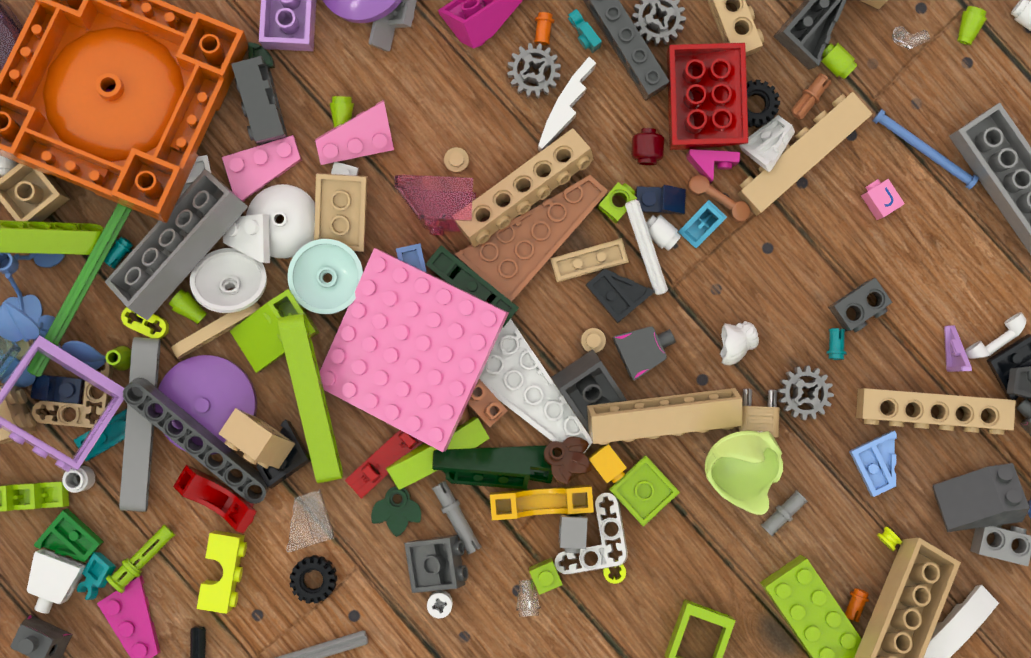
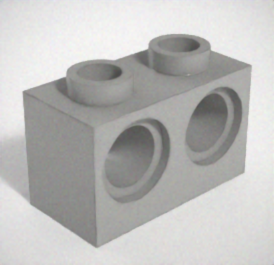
M585 513L560 514L558 542L560 548H564L566 553H580V549H586L588 518Z
M1002 525L975 528L971 552L1029 566L1031 535L1026 534L1027 529L1012 525L1010 530L1001 528ZM993 532L994 541L988 545L987 536ZM1017 538L1019 541L1018 548L1013 551L1011 544L1013 540Z

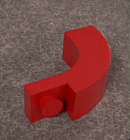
M188 465L184 467L173 486L183 497L213 510L224 518L235 531L243 534L253 522L257 512L253 508V503L246 501L228 485Z

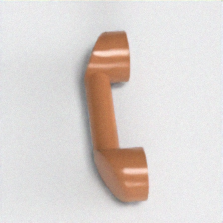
M695 175L689 180L688 190L691 194L700 196L705 193L728 208L730 218L735 222L741 223L748 219L750 207L746 202H735L712 187L708 178L704 175Z

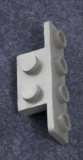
M402 0L390 14L373 21L369 45L383 51H390L395 28L411 27L417 0Z

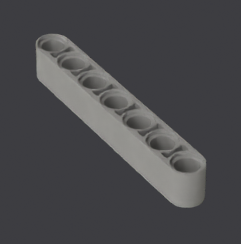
M133 338L129 383L136 378H144L157 388L160 339ZM132 387L134 395L138 397L143 396L140 388ZM155 403L152 404V408H153L154 411H155ZM128 404L119 508L120 511L146 512L149 499L154 425Z

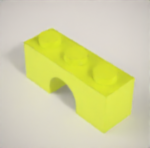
M217 530L209 533L205 558L218 561L223 568V576L220 581L206 580L201 583L197 609L227 614L232 610V607H236L239 595L238 592H235L236 584L241 581L243 567H239L241 557L245 556L247 542H244L245 535Z

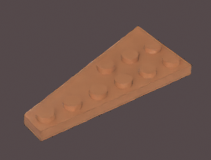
M589 175L566 188L561 193L542 202L537 207L527 211L525 214L513 219L506 228L499 229L492 234L490 239L484 244H479L475 248L470 245L454 255L513 302L609 191Z

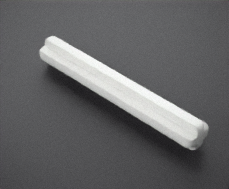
M631 200L625 204L653 291L656 295L667 292L668 288L638 200Z

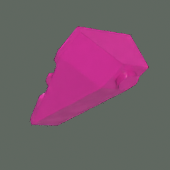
M453 0L440 8L438 12L459 41L474 49L482 46L486 40L491 38L523 0Z

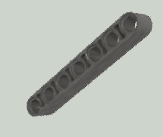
M136 378L124 388L123 398L128 405L241 497L253 504L264 500L269 488H267L259 471L144 378ZM132 387L140 388L143 396L138 397L134 395ZM157 403L161 405L163 413L155 412L152 404ZM172 420L180 421L183 424V429L175 428L172 425ZM192 437H200L203 445L194 444ZM211 453L221 454L223 461L214 460ZM238 469L242 472L243 476L235 477L231 470ZM258 485L261 487L262 492L255 493L251 490L250 486Z

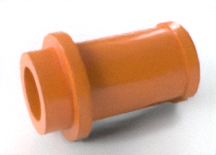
M539 12L538 17H535L537 22L535 44L550 45L551 25L555 21L552 19L553 14Z
M854 588V591H850L852 596L845 615L848 619L859 622L865 603L869 602L870 599L868 598V592Z

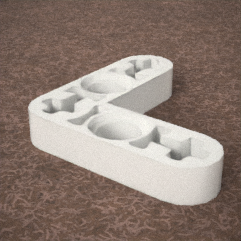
M602 493L595 501L602 545L580 549L579 561L582 566L580 569H578L579 564L577 563L569 565V570H566V567L560 564L564 561V556L571 560L578 559L576 553H566L565 551L559 553L555 558V567L560 573L575 574L616 567L626 562L628 551L619 501L613 494ZM608 497L609 501L614 502V505L610 506L611 515L616 514L617 518H606L603 520L602 516L608 515L606 508L601 507V504ZM610 522H615L618 525V533L613 537H609L605 533V526ZM621 539V543H616V548L618 551H622V556H619V561L615 562V559L609 556V553L613 552V545H607L606 541ZM590 551L595 552L598 556V561L593 566H588L584 560L585 555Z

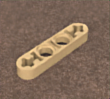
M256 302L244 310L227 313L174 344L171 349L177 359H180L236 327L258 310L260 305Z

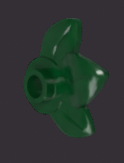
M394 486L387 491L384 499L375 503L371 513V520L374 524L386 521L390 531L397 537L405 531L409 521L415 523L421 521V509L418 503L410 499V494L405 488L398 490ZM400 494L402 502L396 503L393 500V496Z

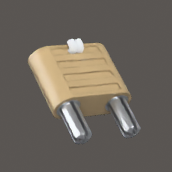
M747 388L743 389L742 426H739V432L769 431L773 437H779L780 407H777V390H768V407L752 406V389L748 388V400Z

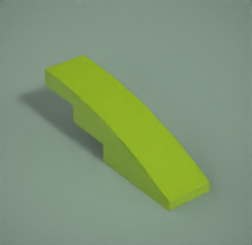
M474 416L456 428L447 449L476 448L490 438L480 420ZM423 443L388 466L386 470L397 489L400 490L437 471L432 469L433 451L438 449Z
M62 481L0 485V511L69 506L68 490L64 487Z

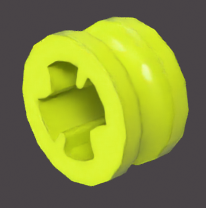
M885 526L883 528L884 532L882 534L878 533L877 537L891 551H895V546L897 544L901 545L903 542L891 529Z
M624 565L619 566L621 567L619 569L620 576L617 578L614 575L613 578L609 577V568H604L603 575L606 580L613 584L622 582L626 576Z

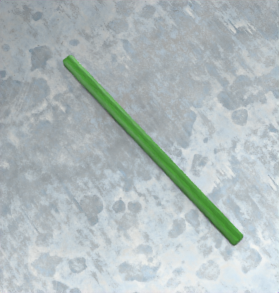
M117 204L44 337L54 345H59L132 209ZM37 351L27 371L34 376L41 377L50 358Z

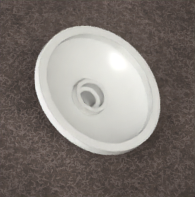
M274 185L262 190L251 201L246 216L257 214L269 215L270 257L278 259L293 258L301 247L314 241L315 202L302 189L292 185ZM279 215L284 216V221L281 224L276 223V218Z
M234 248L218 249L206 254L194 267L190 275L191 292L197 302L203 307L219 313H234L252 306L263 295L267 285V275L263 263Z

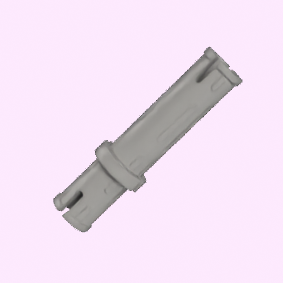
M446 480L437 484L438 486L432 487L442 505L441 511L443 514L446 513L458 537L463 541L466 553L469 555L475 552V549H480L482 546L479 544L461 511L459 500H455Z

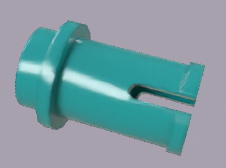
M123 236L115 240L116 243L104 261L113 269L117 267L128 252H132L133 244Z
M829 329V351H826V354L829 355L830 360H844V355H847V352L844 351L845 329Z

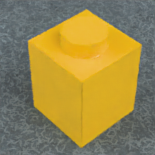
M609 444L603 445L588 457L591 464L606 483L610 481L615 483L625 475L623 471L627 467Z

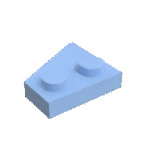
M893 430L849 451L872 497L896 487L894 468L896 465L895 439H897V434Z

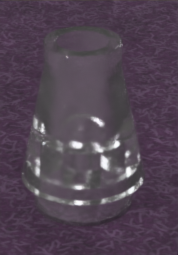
M533 580L519 581L516 606L519 617L539 616V609L541 607Z

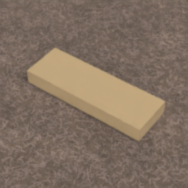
M622 238L550 258L557 283L629 262Z

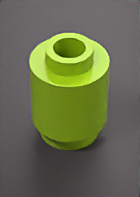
M838 42L835 45L829 43L825 47L821 62L836 77L840 76L842 79H845L857 67V64L854 62L855 58Z

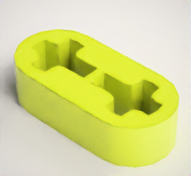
M128 308L123 310L121 320L128 328L150 338L161 339L168 334L169 324L164 318L153 314L147 321L137 314L138 317L143 319L142 323L137 321L131 323L132 319L129 317V314L135 312ZM148 322L154 324L160 322L159 326L162 328V331L153 334L154 329L147 326Z

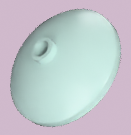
M333 239L314 240L301 247L293 256L288 268L289 289L298 303L305 309L318 314H334L348 308L356 299L355 290L362 277L363 267L356 253L346 244ZM326 274H331L332 280L326 283L324 281V276Z

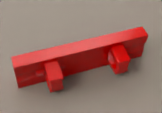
M399 430L345 479L346 483L362 499L388 475L386 470L388 466L420 446L423 442ZM371 464L375 467V469H376L380 474L376 473V472L372 469Z

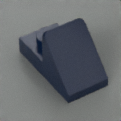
M663 185L662 187H636V197L643 213L685 214L686 189Z
M42 374L41 377L36 376L32 384L31 398L42 401L82 404L85 380Z

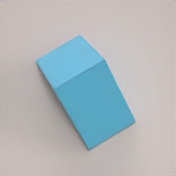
M708 200L678 232L692 246L697 248L727 216Z

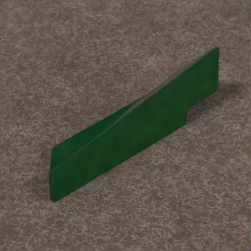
M546 446L447 449L445 452L433 451L432 469L443 471L446 480L451 484L527 490L529 480L551 484L553 478L551 465L544 459Z

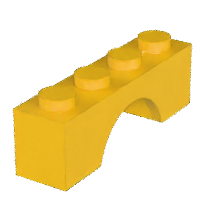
M591 485L490 492L492 521L542 514L594 512Z

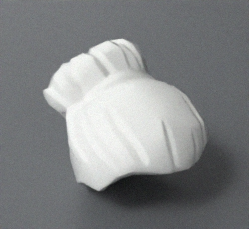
M744 321L743 324L738 323L736 326L724 323L721 333L723 348L720 352L723 359L721 363L724 365H734L746 355L748 350H753L758 346V332L752 323Z

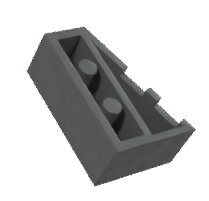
M804 0L773 37L808 70L818 67L846 0Z
M258 56L231 63L236 87L243 101L241 102L244 116L248 118L250 126H247L251 141L254 140L260 146L288 137L271 69L264 59Z

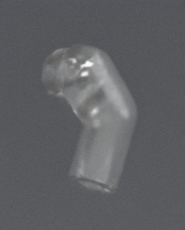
M903 26L896 27L892 34L893 41L907 49L914 48L930 40L926 30L912 35Z

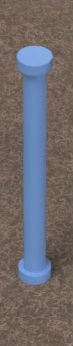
M880 109L872 121L877 124L879 122L964 182L966 184L965 187L969 190L977 183L979 177L976 175L971 176L885 115L886 111Z

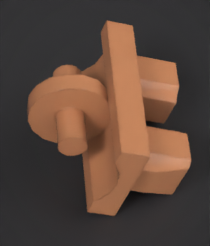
M479 379L467 405L490 428L508 410Z

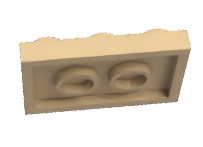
M316 174L314 240L333 239L346 244L353 251H365L368 176Z

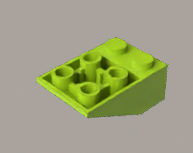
M290 289L264 304L230 330V333L256 373L285 355L278 318L305 313L311 338L320 333L305 308L298 303Z

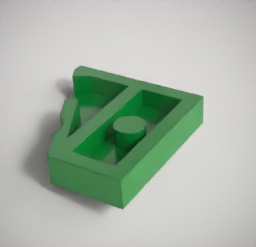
M66 508L56 517L35 542L34 546L39 549L43 547L51 549L56 554L62 556L69 555L75 560L86 562L104 541Z

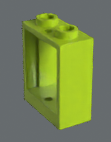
M684 599L664 655L665 658H683L676 654L690 615L723 627L712 657L723 658L736 620L730 615Z

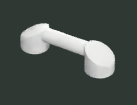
M1019 312L1007 319L1004 324L1008 331L987 346H984L982 341L969 346L965 350L969 359H978L991 356V354L1019 336L1026 325V318L1023 313Z

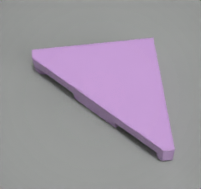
M955 325L945 326L946 371H972Z

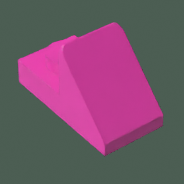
M690 149L686 154V159L700 175L706 176L711 184L714 178V165H717V169H732V166H736L740 161V152Z

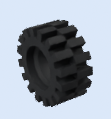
M761 80L747 82V99L752 95H759L765 101V108L760 113L751 112L747 107L748 127L750 128L752 126L758 128L761 125L767 124L779 110L780 101L777 99L779 94L774 92L775 87L773 85L771 87L768 86L769 82L764 81V83H761Z
M317 555L306 557L298 562L292 569L289 578L291 579L289 583L290 588H293L292 593L294 596L297 594L300 601L305 600L308 604L324 601L336 587V569L331 566L332 563L326 561L325 557H317ZM317 570L322 574L323 583L321 587L311 589L305 584L304 576L307 571Z

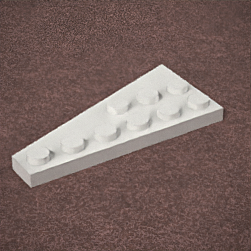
M510 319L506 326L502 327L479 379L499 401L552 442H563L569 437H578L589 443L588 449L593 443L591 437L518 328Z

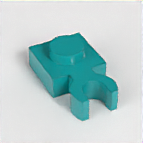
M575 9L568 14V20L578 31L579 36L577 38L584 49L589 48L594 53L601 47L602 41L589 23L585 22L580 12Z
M93 552L82 572L86 579L79 583L76 591L78 593L86 592L88 589L85 599H95L98 595V588L106 586L108 582L106 577L112 575L116 566L101 552Z

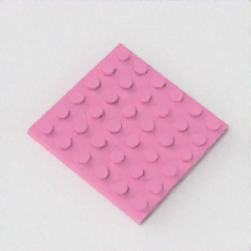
M374 248L355 290L356 299L348 306L320 369L323 389L439 451L445 452L509 312L386 252Z

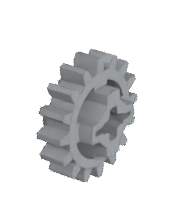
M640 0L641 5L635 4L634 10L637 13L632 14L631 20L637 21L634 25L640 30L641 36L646 37V44L654 40L655 46H658L660 41L668 45L669 37L675 41L678 37L676 32L682 33L684 27L680 24L685 23L686 17L680 16L685 11L684 7L678 8L680 0ZM649 6L650 14L642 18L644 10ZM655 14L658 15L659 18H663L662 23L659 21V19H654ZM675 19L674 26L668 30V23Z
M529 43L528 50L520 46V54H512V59L515 62H508V68L512 69V71L507 72L508 78H514L510 82L511 87L519 86L518 94L526 91V97L529 98L531 93H535L538 99L542 91L544 94L549 95V86L554 89L556 88L557 84L554 80H560L561 74L555 71L561 69V64H554L558 56H550L551 48L548 47L543 51L542 44L539 43L537 49H533L532 44ZM532 56H539V57H542V58H541V59H537V58H533ZM522 61L524 69L518 74L517 69ZM530 67L538 69V75H535L534 72L530 73ZM548 68H550L551 74L548 80L546 81L544 72H546ZM526 83H532V84H535L536 86H529V85H526Z
M805 366L803 372L800 367H795V374L787 371L788 380H780L784 388L777 389V392L783 394V397L778 401L786 403L783 410H792L791 417L794 418L800 414L801 420H806L808 414L811 419H816V412L824 415L823 406L832 405L827 401V398L834 397L833 393L828 392V389L833 384L825 383L828 377L827 374L819 376L820 369L815 368L811 372L810 366ZM808 376L813 378V380L805 383L799 377ZM791 386H792V388H793V396H792V397H790V387H791ZM802 388L809 389L807 392L809 397L801 396L804 393ZM819 389H821L820 399L818 398ZM806 403L811 409L802 410L798 406Z

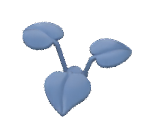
M0 252V272L9 280L18 298L10 297L5 301L17 307L38 323L43 313L40 300L35 295L23 297L12 274L17 271L19 260H31L33 258L38 266L51 268L58 265L65 257V254L29 253V255L15 254L13 256L10 253Z
M4 301L0 309V336L13 342H18L22 339L28 342L30 339L35 340L39 335L44 338L55 317L43 315L39 318L38 323H36L23 311ZM69 341L64 343L62 347H60V343L58 345L59 348L95 370L106 362V356L100 354L86 343ZM7 355L0 358V381L3 384L20 362L14 356ZM29 366L26 367L14 386L27 387L34 383L36 376L27 371Z

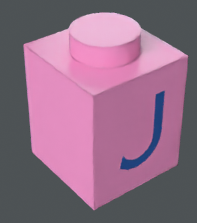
M877 179L866 186L867 192L861 195L876 220L884 218L905 204L889 179L883 182Z

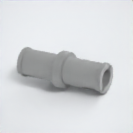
M796 490L781 506L778 505L776 507L777 510L761 526L773 537L787 521L791 522L793 520L792 516L808 501Z

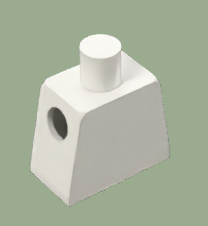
M47 549L35 551L27 586L28 593L39 597L34 609L38 612L49 614L53 602L62 604L68 601L82 578V572L87 564L56 554Z

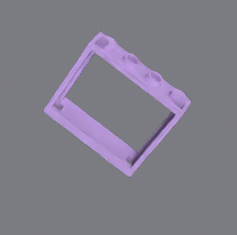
M39 335L0 389V405L37 351L105 392L112 399L72 459L1 416L0 429L3 428L11 433L9 438L21 445L26 442L33 446L32 451L45 459L47 456H50L57 460L55 465L67 472L70 469L78 470L123 402L124 388Z

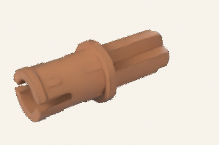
M819 73L809 88L802 91V97L791 110L794 117L799 120L803 119L813 105L820 102L819 98L832 83L826 75Z

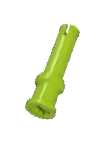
M163 524L130 559H124L122 566L112 576L108 575L106 580L118 592L123 593L125 587L135 577L141 575V569L175 536V533ZM159 540V542L144 556V554Z

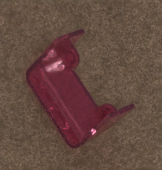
M417 175L395 176L394 188L423 228L429 230L430 235H444V231L461 232L454 220L472 221V202L476 199V193L473 192V178Z

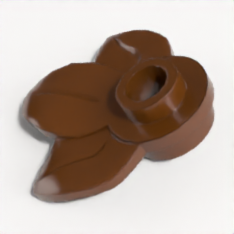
M569 437L563 442L554 441L545 447L544 459L551 465L552 475L558 482L568 485L572 474H585L592 470L589 459L583 453L589 445L586 440L578 437ZM559 450L561 456L555 457L552 451Z

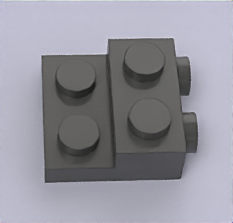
M458 535L440 536L404 543L412 593L458 589L466 585L468 569L465 565H462L461 558L465 548L463 541L458 539Z

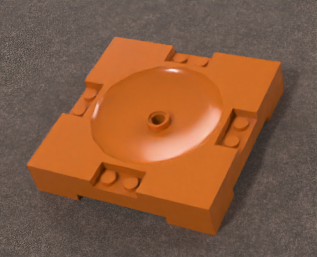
M35 0V4L0 73V155L47 175L51 174L88 189L98 196L167 223L198 157L197 150L216 110L219 111L235 77L231 63L242 61L249 45L244 31L199 12L193 14L162 0ZM110 85H116L114 90L106 92Z

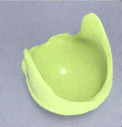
M769 431L735 432L721 438L710 449L705 460V474L713 488L724 499L750 513L763 515L769 509L768 491L773 483L779 481L783 472L782 451Z

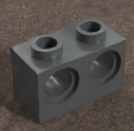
M872 278L828 308L841 327L845 329V332L851 330L857 332L867 325L866 320L872 316L876 319L888 311L886 307L893 302L878 280ZM870 293L876 297L874 307L870 306L867 302V296ZM849 307L853 308L856 312V317L853 321L848 319L846 315Z

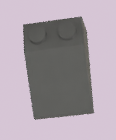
M593 349L552 376L559 391L588 433V405L627 401Z
M1013 463L988 466L932 486L947 532L1023 522L1030 509Z

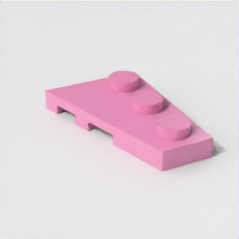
M384 100L315 139L321 165L394 150Z
M293 135L222 157L232 192L243 202L253 193H257L274 178H278L302 161Z

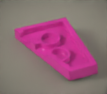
M142 575L132 580L125 587L123 593L115 591L97 603L130 658H152L160 653L154 622L151 620L148 608L150 606L148 597H146L143 587L144 580Z

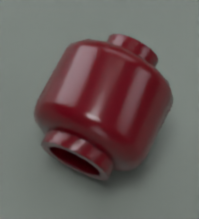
M642 128L641 133L635 134L632 138V158L637 160L639 165H657V161L662 160L664 157V137L656 133L654 128Z

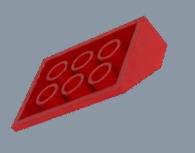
M745 43L669 45L667 50V78L670 81L668 84L670 150H695L748 144Z

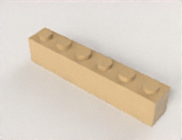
M854 92L850 93L847 97L842 94L832 103L835 108L829 113L824 110L813 120L816 124L810 130L805 127L795 135L797 141L792 146L787 144L770 172L760 166L758 170L761 173L753 179L750 175L739 185L742 190L737 195L749 205L751 211L756 216L762 213L873 114Z
M736 388L587 406L589 435L593 444L606 445L614 441L631 442L638 438L656 439L660 436L671 434L680 436L688 432L705 433L712 429L729 430L742 426V397Z

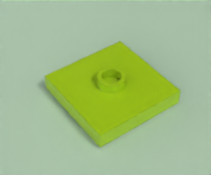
M646 455L609 488L643 527L680 493Z

